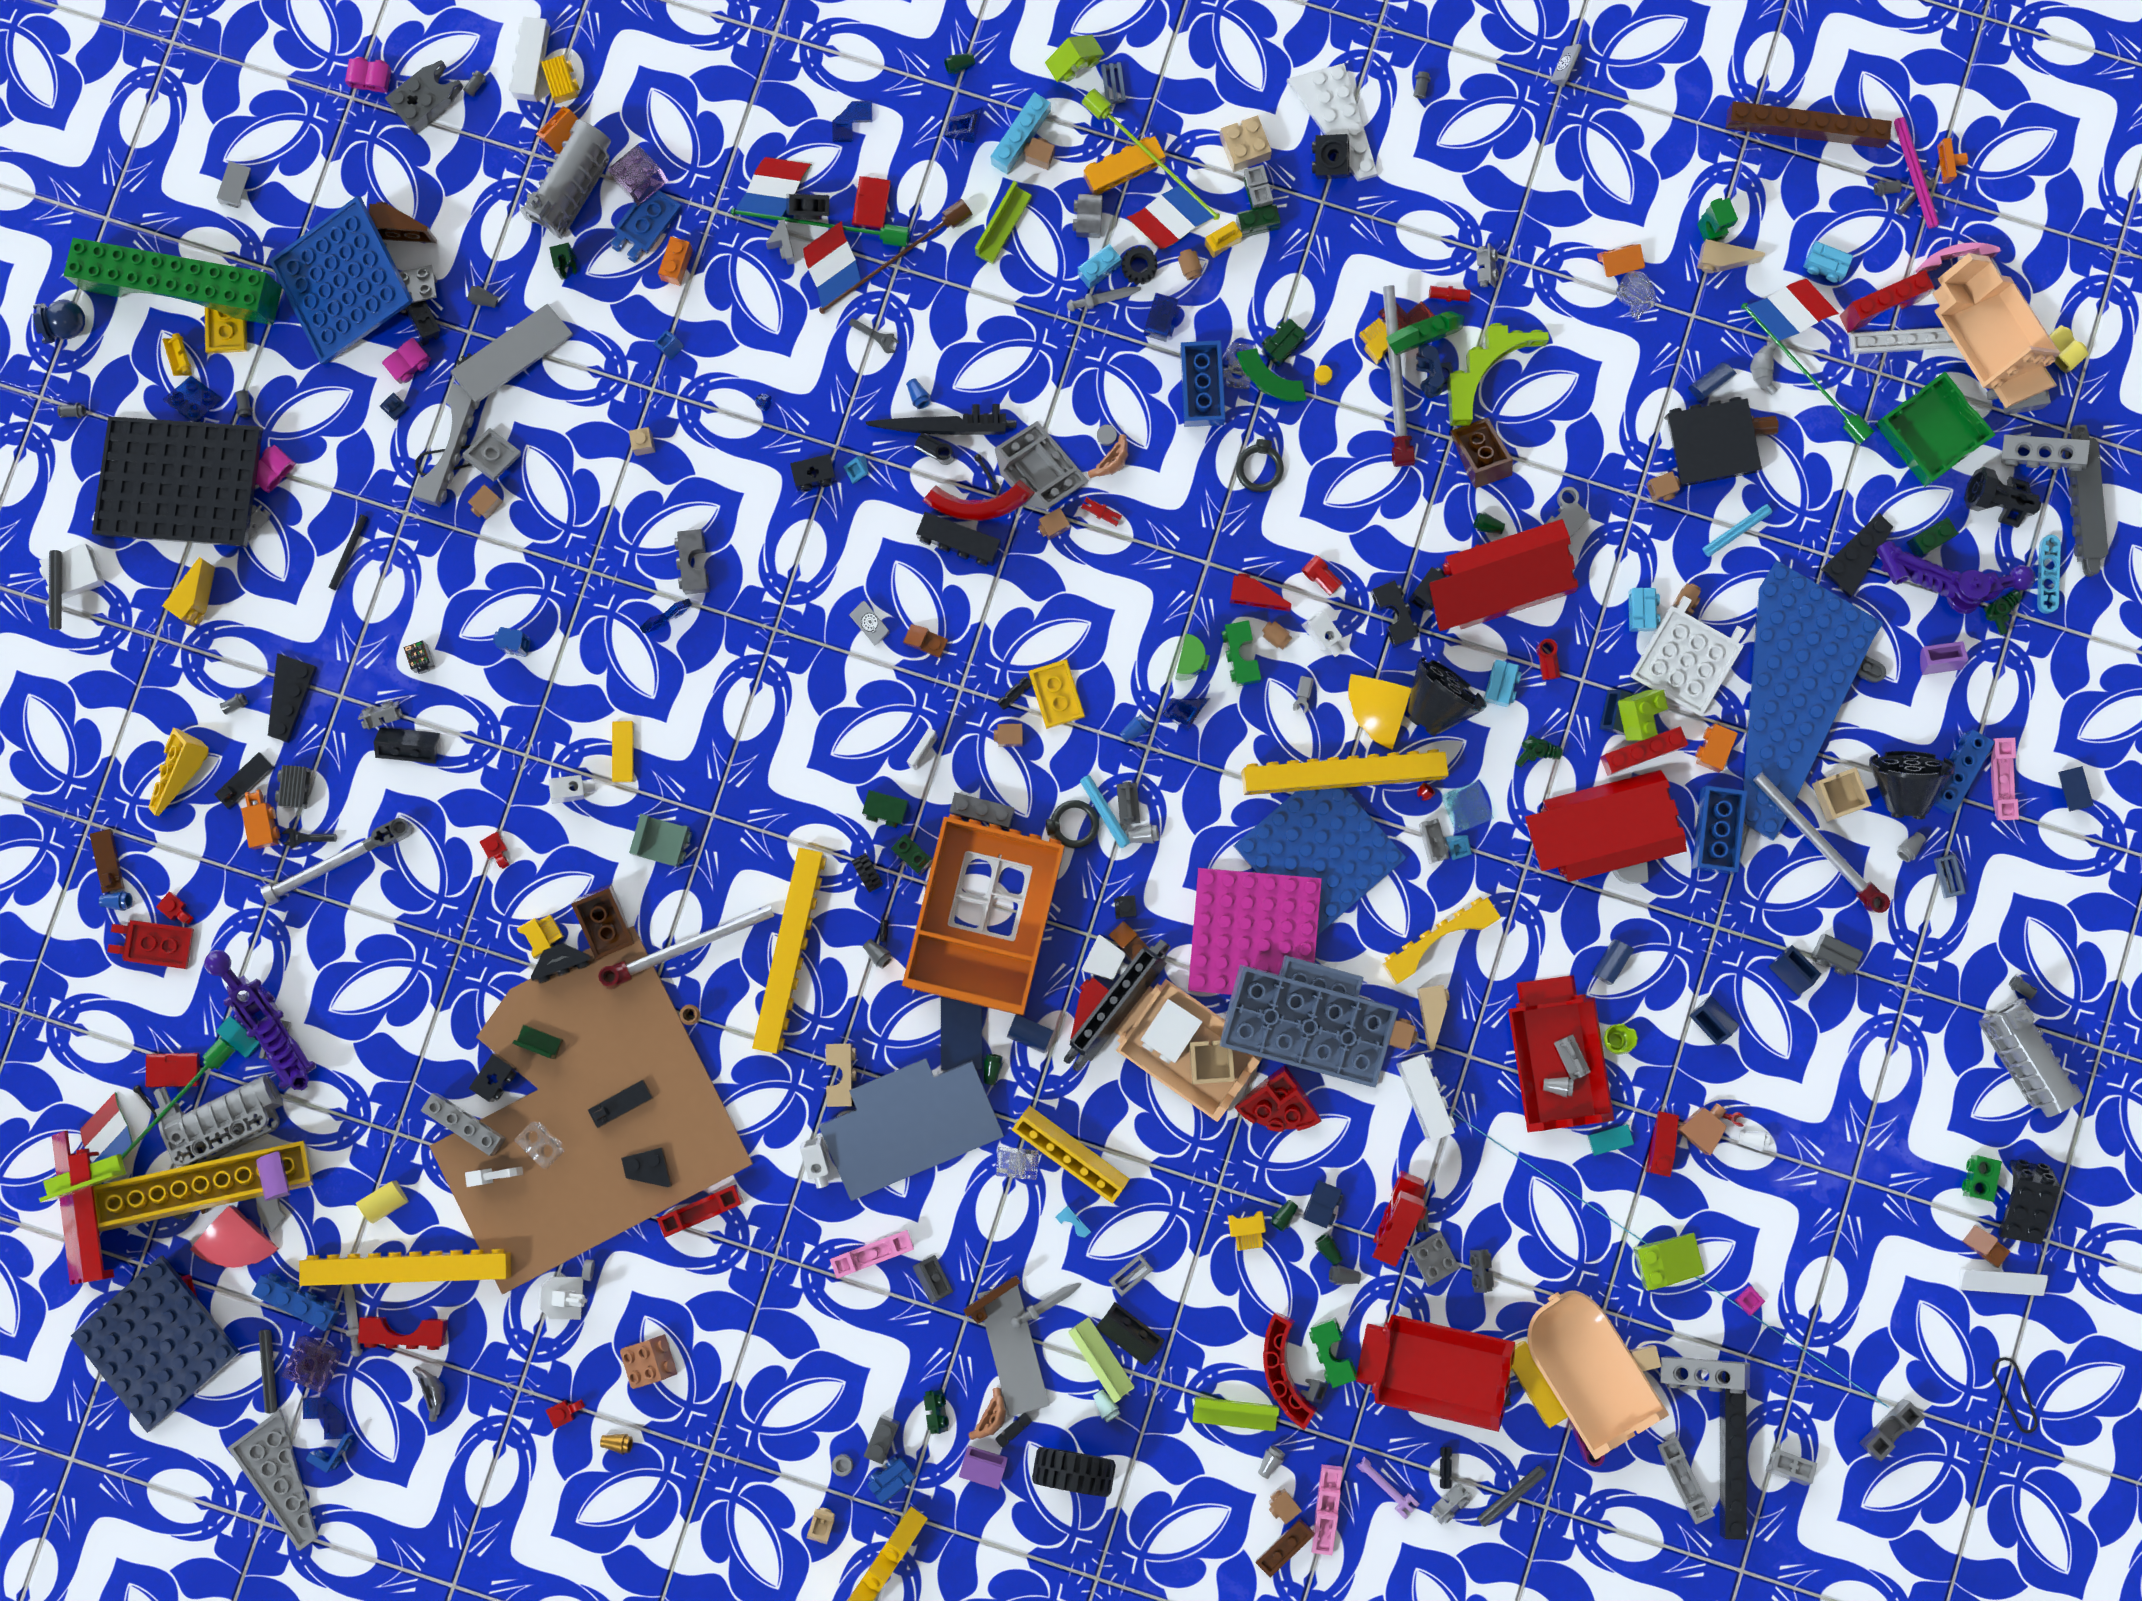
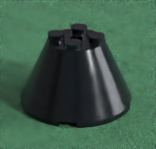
M1421 657L1418 660L1408 704V713L1411 715L1409 719L1418 726L1420 724L1423 725L1430 735L1436 736L1485 710L1487 704L1478 692L1475 695L1469 689L1471 685L1455 672L1433 659L1430 662L1425 661L1426 657Z
M1916 751L1885 752V756L1878 757V754H1875L1869 759V766L1886 808L1891 812V816L1903 818L1905 815L1913 816L1915 819H1925L1926 814L1930 812L1954 773L1955 763L1947 758H1944V761L1935 759V754Z

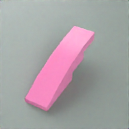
M1321 1465L1313 1529L1315 1535L1312 1539L1311 1553L1333 1555L1343 1467Z

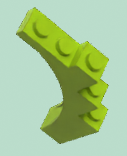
M1494 323L1488 326L1485 331L1486 349H1483V347L1469 349L1466 355L1467 373L1462 370L1450 373L1447 379L1450 426H1466L1471 424L1473 420L1474 395L1478 383L1493 364L1515 350L1524 347L1546 346L1549 341V333L1542 332V330H1533L1530 333L1515 330L1508 333V325Z

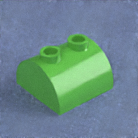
M1185 635L1175 676L1176 680L1187 681L1195 678L1201 670H1207L1210 655H1206L1203 643L1193 635Z

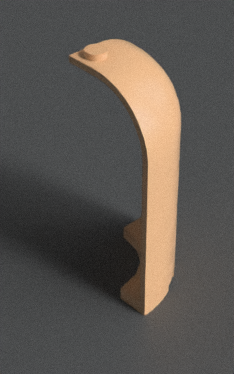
M1568 1291L1561 1295L1557 1292L1547 1298L1549 1302L1538 1309L1530 1321L1527 1335L1529 1350L1535 1364L1595 1460L1636 1436L1634 1431L1639 1434L1669 1416L1668 1411L1613 1324L1595 1301L1578 1291Z

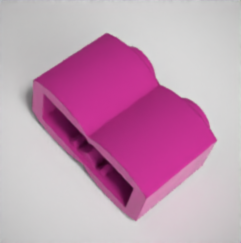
M355 57V59H349L345 82L351 88L387 93L392 70L385 61L375 60V62H368L363 57Z
M411 338L397 351L385 358L382 364L394 379L401 384L409 382L416 371H422L427 368L431 358L414 338Z
M275 445L266 448L262 453L263 457L258 462L256 483L268 493L296 465L291 458Z

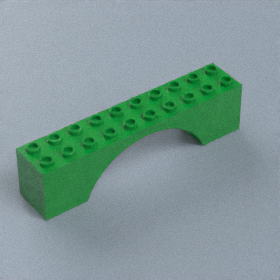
M72 238L63 274L65 278L81 290L120 298L123 294L127 293L166 296L205 306L235 319L274 325L282 286L266 272Z

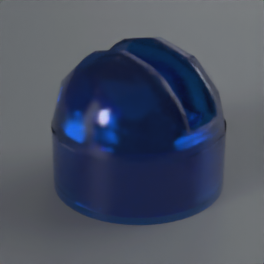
M766 394L758 395L755 399L756 407L763 411H767L770 408L772 397Z

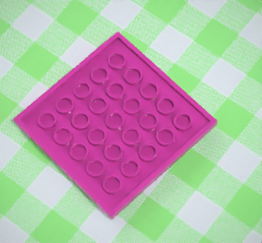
M1198 868L1188 991L1232 995L1240 964L1279 975L1285 955L1315 963L1322 878Z

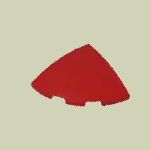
M1286 1065L1256 1086L1234 1107L1251 1123L1266 1126L1268 1130L1284 1132L1286 1129H1297V1131L1322 1122L1313 1104Z

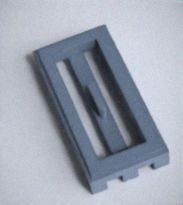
M1117 62V64L1109 63V65L1101 64L1105 98L1111 104L1125 103L1126 97L1121 62ZM1116 69L1118 71L1121 98L1117 97L1114 70ZM1108 70H1110L1113 99L1109 97L1106 75Z
M1956 854L1935 858L1934 863L1943 898L1966 894ZM1948 860H1951L1954 876L1958 887L1957 892L1955 890L1953 877L1950 871ZM1941 861L1943 862V866H1944V869H1945V873H1946V877H1947V881H1948V885H1949V888H1950V892H1951V893H1949V890H1948V886H1947V883H1946V879H1945V875H1944V871H1943V867H1942Z

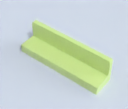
M1086 1318L1068 1330L1069 1335L1114 1403L1134 1389L1133 1383L1090 1318Z

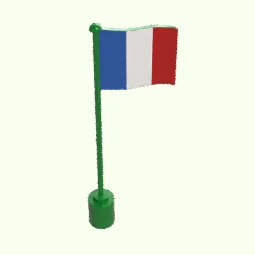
M765 157L755 170L744 197L736 208L731 209L733 216L739 214L779 221L785 219L786 222L827 228L835 226L834 224L783 217L786 212V194L797 193L802 178L812 166L809 163ZM885 224V227H881L880 231L843 226V230L880 235L883 244L908 247L910 227Z
M1808 279L1796 281L1765 299L1749 305L1748 303L1741 305V309H1745L1845 417L1843 421L1845 425L1842 428L1853 440L1860 445L1868 438L1874 430L1859 414L1848 416L1780 342L1783 339L1803 332L1823 319L1839 314Z
M220 1037L203 1055L205 1066L134 1142L132 1141L129 1125L119 1107L117 1093L115 1092L80 1129L85 1149L89 1148L90 1152H99L98 1156L90 1157L91 1162L94 1163L116 1154H121L123 1160L208 1068L211 1070L214 1068L219 1069L236 1049Z

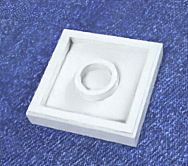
M930 727L907 760L909 767L914 770L918 769L937 740L936 732Z

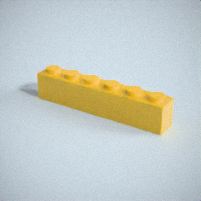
M1030 1105L1012 1128L1013 1132L1112 1204L1130 1180Z

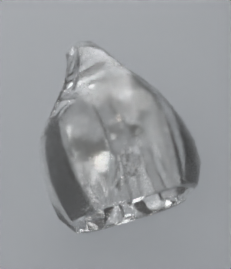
M1628 272L1616 289L1618 300L1624 306H1630L1631 316L1636 320L1640 318L1643 312L1656 305L1657 298L1653 285L1648 276L1642 272Z

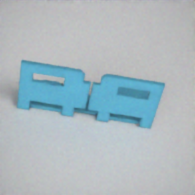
M1068 1206L1055 1217L1061 1224L1064 1221L1072 1223L1075 1226L1076 1234L1080 1237L1085 1238L1091 1233Z

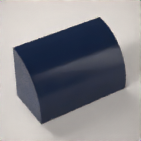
M1721 362L1691 384L1688 389L1701 403L1732 380L1737 373L1728 364Z
M1608 690L1599 729L1625 735L1618 701L1635 694L1624 690Z
M2083 766L2058 772L2069 812L2094 806Z
M1613 939L1591 975L1607 985L1614 984L1633 953L1634 948Z
M1793 945L1784 950L1769 965V968L1798 996L1812 987L1822 974Z
M1711 995L1702 1001L1689 1015L1717 1046L1731 1037L1739 1026Z
M1016 1014L1008 1031L1007 1038L1044 1054L1054 1030Z

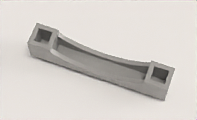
M452 383L446 403L451 407L452 414L451 432L447 446L434 468L423 478H418L412 494L417 501L440 507L441 503L446 500V489L453 480L454 467L460 461L461 447L467 441L466 433L473 424L474 411L480 405V402L475 404L460 385Z

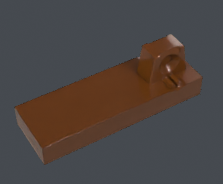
M107 829L89 834L102 893L106 894L125 889L113 831Z
M1017 1275L1013 1276L964 1308L963 1311L966 1316H971L977 1324L986 1320L988 1315L984 1306L1020 1284L1019 1277Z
M1299 1518L1256 1559L1255 1563L1271 1578L1315 1533Z

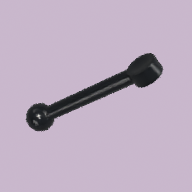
M976 454L974 460L979 462L992 483V489L998 491L1000 489L999 483L994 481L982 461V456Z
M139 1085L134 1086L133 1091L138 1093L154 1114L155 1120L157 1118L155 1108L142 1093L141 1087Z

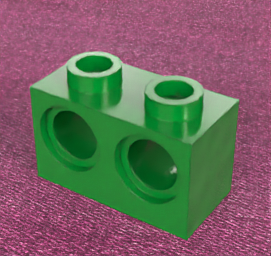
M1971 1155V1158L1966 1163L1967 1177L1962 1183L1963 1196L1994 1202L2002 1161L1979 1155ZM1982 1162L1986 1165L1984 1173H1981L1979 1170V1165ZM1977 1183H1980L1982 1186V1190L1979 1194L1975 1191V1185Z

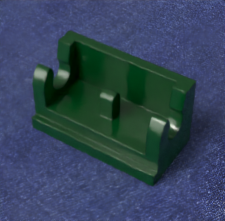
M569 242L549 247L553 267L560 279H567L565 269L569 266L573 268L572 271L576 275L577 266L575 259L577 257Z

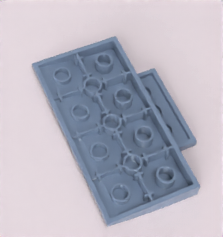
M1287 955L1284 956L1279 975L1240 964L1219 1046L1376 1088L1399 1009L1395 1006L1358 997L1364 979L1360 975Z
M926 1058L850 1089L849 1092L857 1109L819 1124L820 1131L851 1201L1004 1137L973 1060L936 1076L933 1075Z

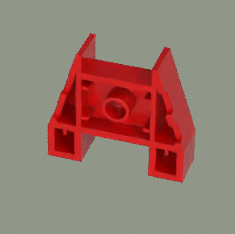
M1400 1171L1390 1195L1391 1200L1388 1207L1386 1206L1384 1216L1373 1239V1242L1377 1243L1372 1255L1373 1258L1396 1267L1418 1220H1423L1427 1208H1424L1423 1197L1426 1188L1424 1187L1423 1179Z

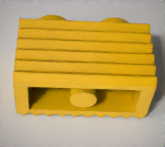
M561 55L541 62L555 104L578 97L577 91L580 88L576 78L572 79L571 73L574 72L570 60L567 61L565 56Z

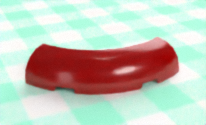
M1019 480L1012 488L997 497L983 500H963L945 492L936 485L928 492L923 502L936 511L950 517L981 521L1011 513L1027 502L1035 492Z
M1275 1312L1268 1325L1264 1342L1263 1364L1266 1380L1274 1399L1277 1400L1284 1413L1296 1425L1305 1430L1318 1408L1313 1406L1299 1392L1289 1371L1287 1344L1295 1321Z

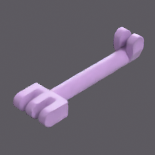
M1363 1457L1361 1463L1356 1465L1359 1470L1366 1472L1398 1503L1394 1509L1403 1518L1407 1519L1409 1517L1403 1511L1405 1508L1410 1513L1414 1511L1408 1505L1410 1502L1416 1507L1420 1505L1409 1493L1403 1497L1371 1467V1462Z

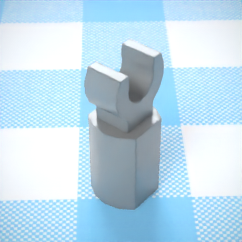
M1300 676L1296 694L1298 700L1293 704V711H1296L1298 704L1304 706L1303 713L1308 711L1307 700L1310 699L1314 682L1313 678Z

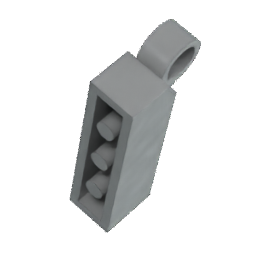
M1565 487L1557 496L1560 514L1556 518L1551 516L1545 524L1563 519L1571 538L1591 515L1577 503L1579 500L1578 491L1573 487ZM1566 492L1572 494L1574 502L1570 504L1565 503L1562 499V494Z

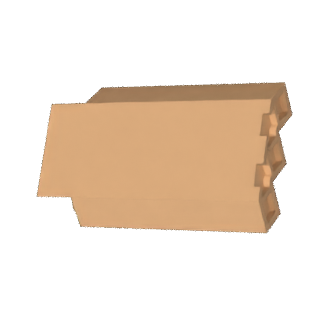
M1165 979L1162 985L1157 983L1154 989L1149 986L1115 1030V1033L1120 1036L1118 1039L1120 1045L1116 1051L1218 1122L1251 1073L1260 1063L1262 1057L1232 1050L1235 1081L1192 1084L1189 1043L1175 1063L1171 1061L1170 1064L1159 1058L1161 1054L1156 1050L1150 1052L1142 1046L1144 1042L1141 1041V1038L1167 999L1202 1021L1189 1043L1209 1041V1046H1212V1041L1221 1040L1225 1020Z

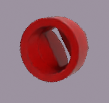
M1423 783L1417 789V796H1422L1421 800L1427 801L1435 795L1434 790L1427 783Z

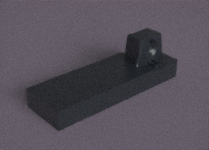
M258 752L214 795L227 809H232L245 796V792L252 790L275 767L262 753Z
M641 1080L588 1109V1112L596 1127L600 1128L653 1099V1096L645 1081Z

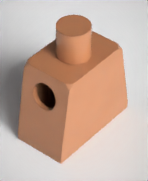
M1717 1103L1711 1111L1700 1107L1678 1126L1677 1131L1705 1155H1711L1727 1128L1720 1121L1726 1110Z

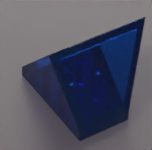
M983 106L960 116L949 117L944 136L974 143Z
M1172 698L1162 715L1189 732L1210 698Z

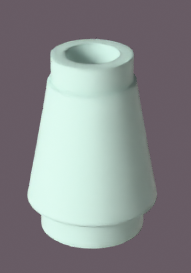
M1104 1390L1093 1395L1100 1416L1106 1423L1121 1414L1118 1410L1119 1407Z

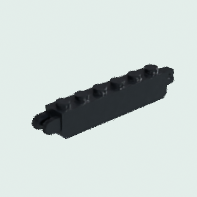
M1160 939L1154 947L1151 946L1149 949L1144 947L1139 951L1070 1040L1069 1045L1071 1048L1063 1060L1066 1064H1070L1080 1053L1081 1055L1073 1064V1069L1078 1072L1088 1060L1092 1061L1166 966L1165 955L1170 949V945Z

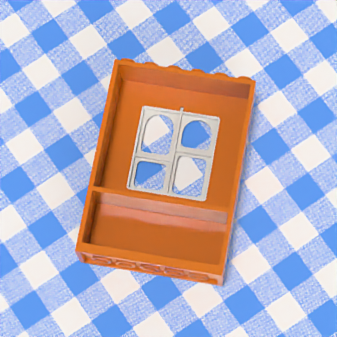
M949 814V817H944L902 986L1024 1016L1065 846L1061 845V841L1049 838V842L1044 841L1041 836L1029 834V837L1021 834V831L1009 829V832L1003 831L1001 826L989 824V827L982 826L980 821L973 819L965 822L962 821L960 816ZM975 859L986 860L992 869L985 896L962 891L966 869L969 863ZM1016 867L1023 872L1024 885L1020 894L1001 891L997 888L999 876L1005 868ZM996 898L1018 904L1010 936L992 933L987 930L993 901ZM963 900L982 905L983 911L977 928L959 925L954 922L959 901Z

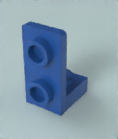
M348 1432L344 1435L330 1459L326 1452L315 1450L309 1453L306 1461L326 1473L333 1469L336 1470L342 1462L340 1458L344 1451L347 1452L353 1443L351 1438L354 1433Z

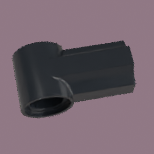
M921 433L915 442V450L939 461L942 465H949L954 461L955 454L947 443H942L924 433ZM947 450L950 452L948 457H940L942 451Z

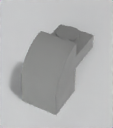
M1647 862L1612 871L1614 876L1623 883H1648Z

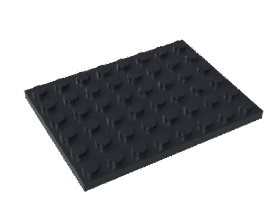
M108 416L92 534L105 537L247 547L263 428L260 426Z

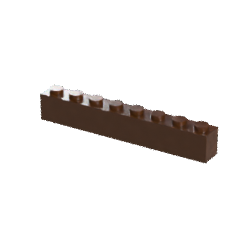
M1733 101L1727 110L1725 129L1884 148L1890 141L1892 121Z

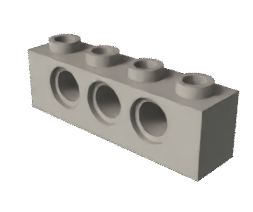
M2004 435L2001 463L2011 467L2018 466V464H2026V467L2039 468V465L2048 466V469L2053 470L2069 467L2071 471H2082V468L2086 469L2090 440ZM2026 448L2030 453L2027 456H2021L2018 454V450ZM2046 449L2050 451L2051 455L2043 458L2039 455V452ZM2063 451H2069L2072 457L2070 459H2063L2060 454Z
M432 1093L420 1110L489 1156H494L506 1139V1137L438 1093Z
M1665 1356L1661 1357V1383H1667L1669 1388H1680V1385H1688V1389L1701 1390L1702 1386L1709 1387V1391L1722 1392V1388L1730 1389V1393L1742 1394L1743 1390L1750 1389V1363ZM1682 1368L1688 1371L1687 1379H1684L1680 1374ZM1703 1369L1709 1373L1707 1381L1701 1377ZM1724 1371L1730 1374V1381L1728 1383L1722 1379Z

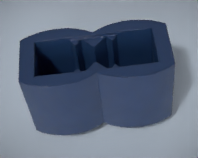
M1317 1180L1302 1219L1326 1229L1328 1225L1332 1226L1336 1214L1333 1213L1336 1205L1340 1206L1344 1196L1341 1194L1342 1190Z

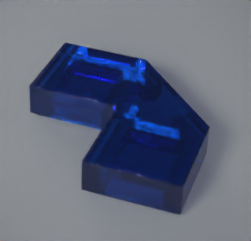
M852 101L840 115L832 120L833 142H853V123L873 122L872 101Z
M690 599L676 602L665 613L650 617L640 627L642 633L658 630L665 626L664 623L672 618L677 619L692 606Z
M326 1396L304 1397L303 1419L324 1418V1440L342 1439L347 1433V1417Z

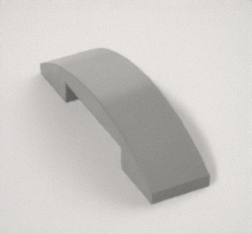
M1677 1437L1657 1445L1667 1471L1694 1523L1698 1524L1715 1516L1685 1458L1686 1455Z

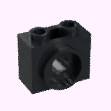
M1348 134L1315 135V141L1312 142V153L1315 154V161L1312 162V173L1316 174L1317 179L1350 178ZM1334 152L1340 154L1336 161L1329 159L1330 155Z
M786 194V214L794 215V219L822 220V216H829L830 196Z
M1431 567L1413 592L1409 601L1424 612L1427 609L1431 611L1434 606L1429 583L1445 578L1444 571L1438 567L1436 569Z

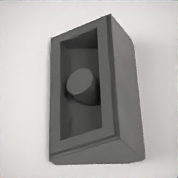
M935 1255L913 1266L930 1303H934L953 1293Z

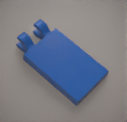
M648 183L615 227L614 232L617 236L610 243L612 249L619 253L627 240L634 245L627 253L628 259L636 263L642 251L646 254L649 253L681 210V204Z

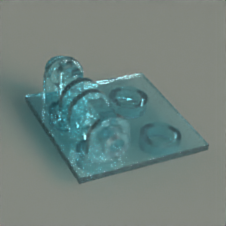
M1479 781L1441 795L1456 834L1494 819Z

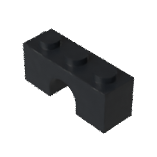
M1394 580L1372 589L1371 596L1377 610L1392 609L1397 614V622L1386 629L1393 648L1416 640L1419 628L1416 622L1411 620L1410 615L1412 612L1408 603L1403 601L1402 596H1404L1400 584L1397 585Z

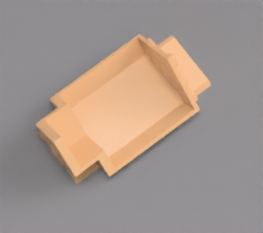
M1968 253L1938 278L1942 286L1932 294L1940 306L1934 312L1982 387L1994 389L2005 408L2057 386L2045 366L2052 364L2056 360L2055 358L2061 354L2012 278L2000 275L1989 256Z

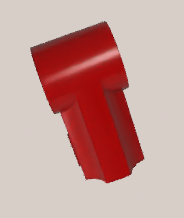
M1317 555L1301 569L1309 580L1316 582L1329 596L1343 584L1328 569V565L1323 559Z
M1545 639L1536 647L1542 680L1560 678L1557 644L1552 639ZM1543 644L1550 645V654H1546L1543 652Z

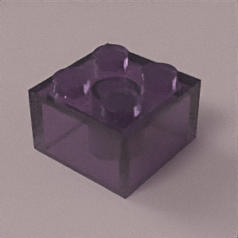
M638 144L607 169L616 184L637 206L668 182L661 168Z
M307 1335L298 1337L282 1377L319 1393L324 1392L328 1389L344 1351Z

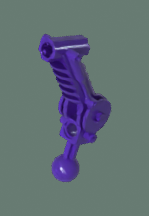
M1891 541L1885 542L1876 549L1883 563L1881 570L1888 573L1893 584L1898 585L1911 580L1915 584L1940 593L1942 597H1947L1951 608L1962 614L1974 612L1981 602L1997 598L2005 588L2013 587L2019 591L2027 590L2033 586L2036 579L2035 572L2026 565H2018L2011 570L2009 575L1998 578L1995 571L1987 574L1977 570H1968L1962 574L1958 571L1952 572L1947 568L1933 564L1928 560H1923L1909 552H1903L1900 547H1896L1894 542Z
M223 950L210 952L204 961L206 971L213 976H221L227 983L229 997L223 1000L224 1005L232 1007L235 1013L234 1017L248 1029L246 1035L250 1038L253 1036L257 1038L266 1052L269 1063L281 1080L279 1087L284 1090L291 1086L294 1090L301 1091L307 1088L309 1081L308 1073L316 1068V1063L308 1061L298 1043L289 1035L280 1021L284 1013L278 1010L274 1002V996L270 991L267 992L259 979L256 978L249 982L244 975L238 978L231 969L232 960ZM240 991H247L245 994H238ZM262 1010L266 1017L259 1021L255 1013Z

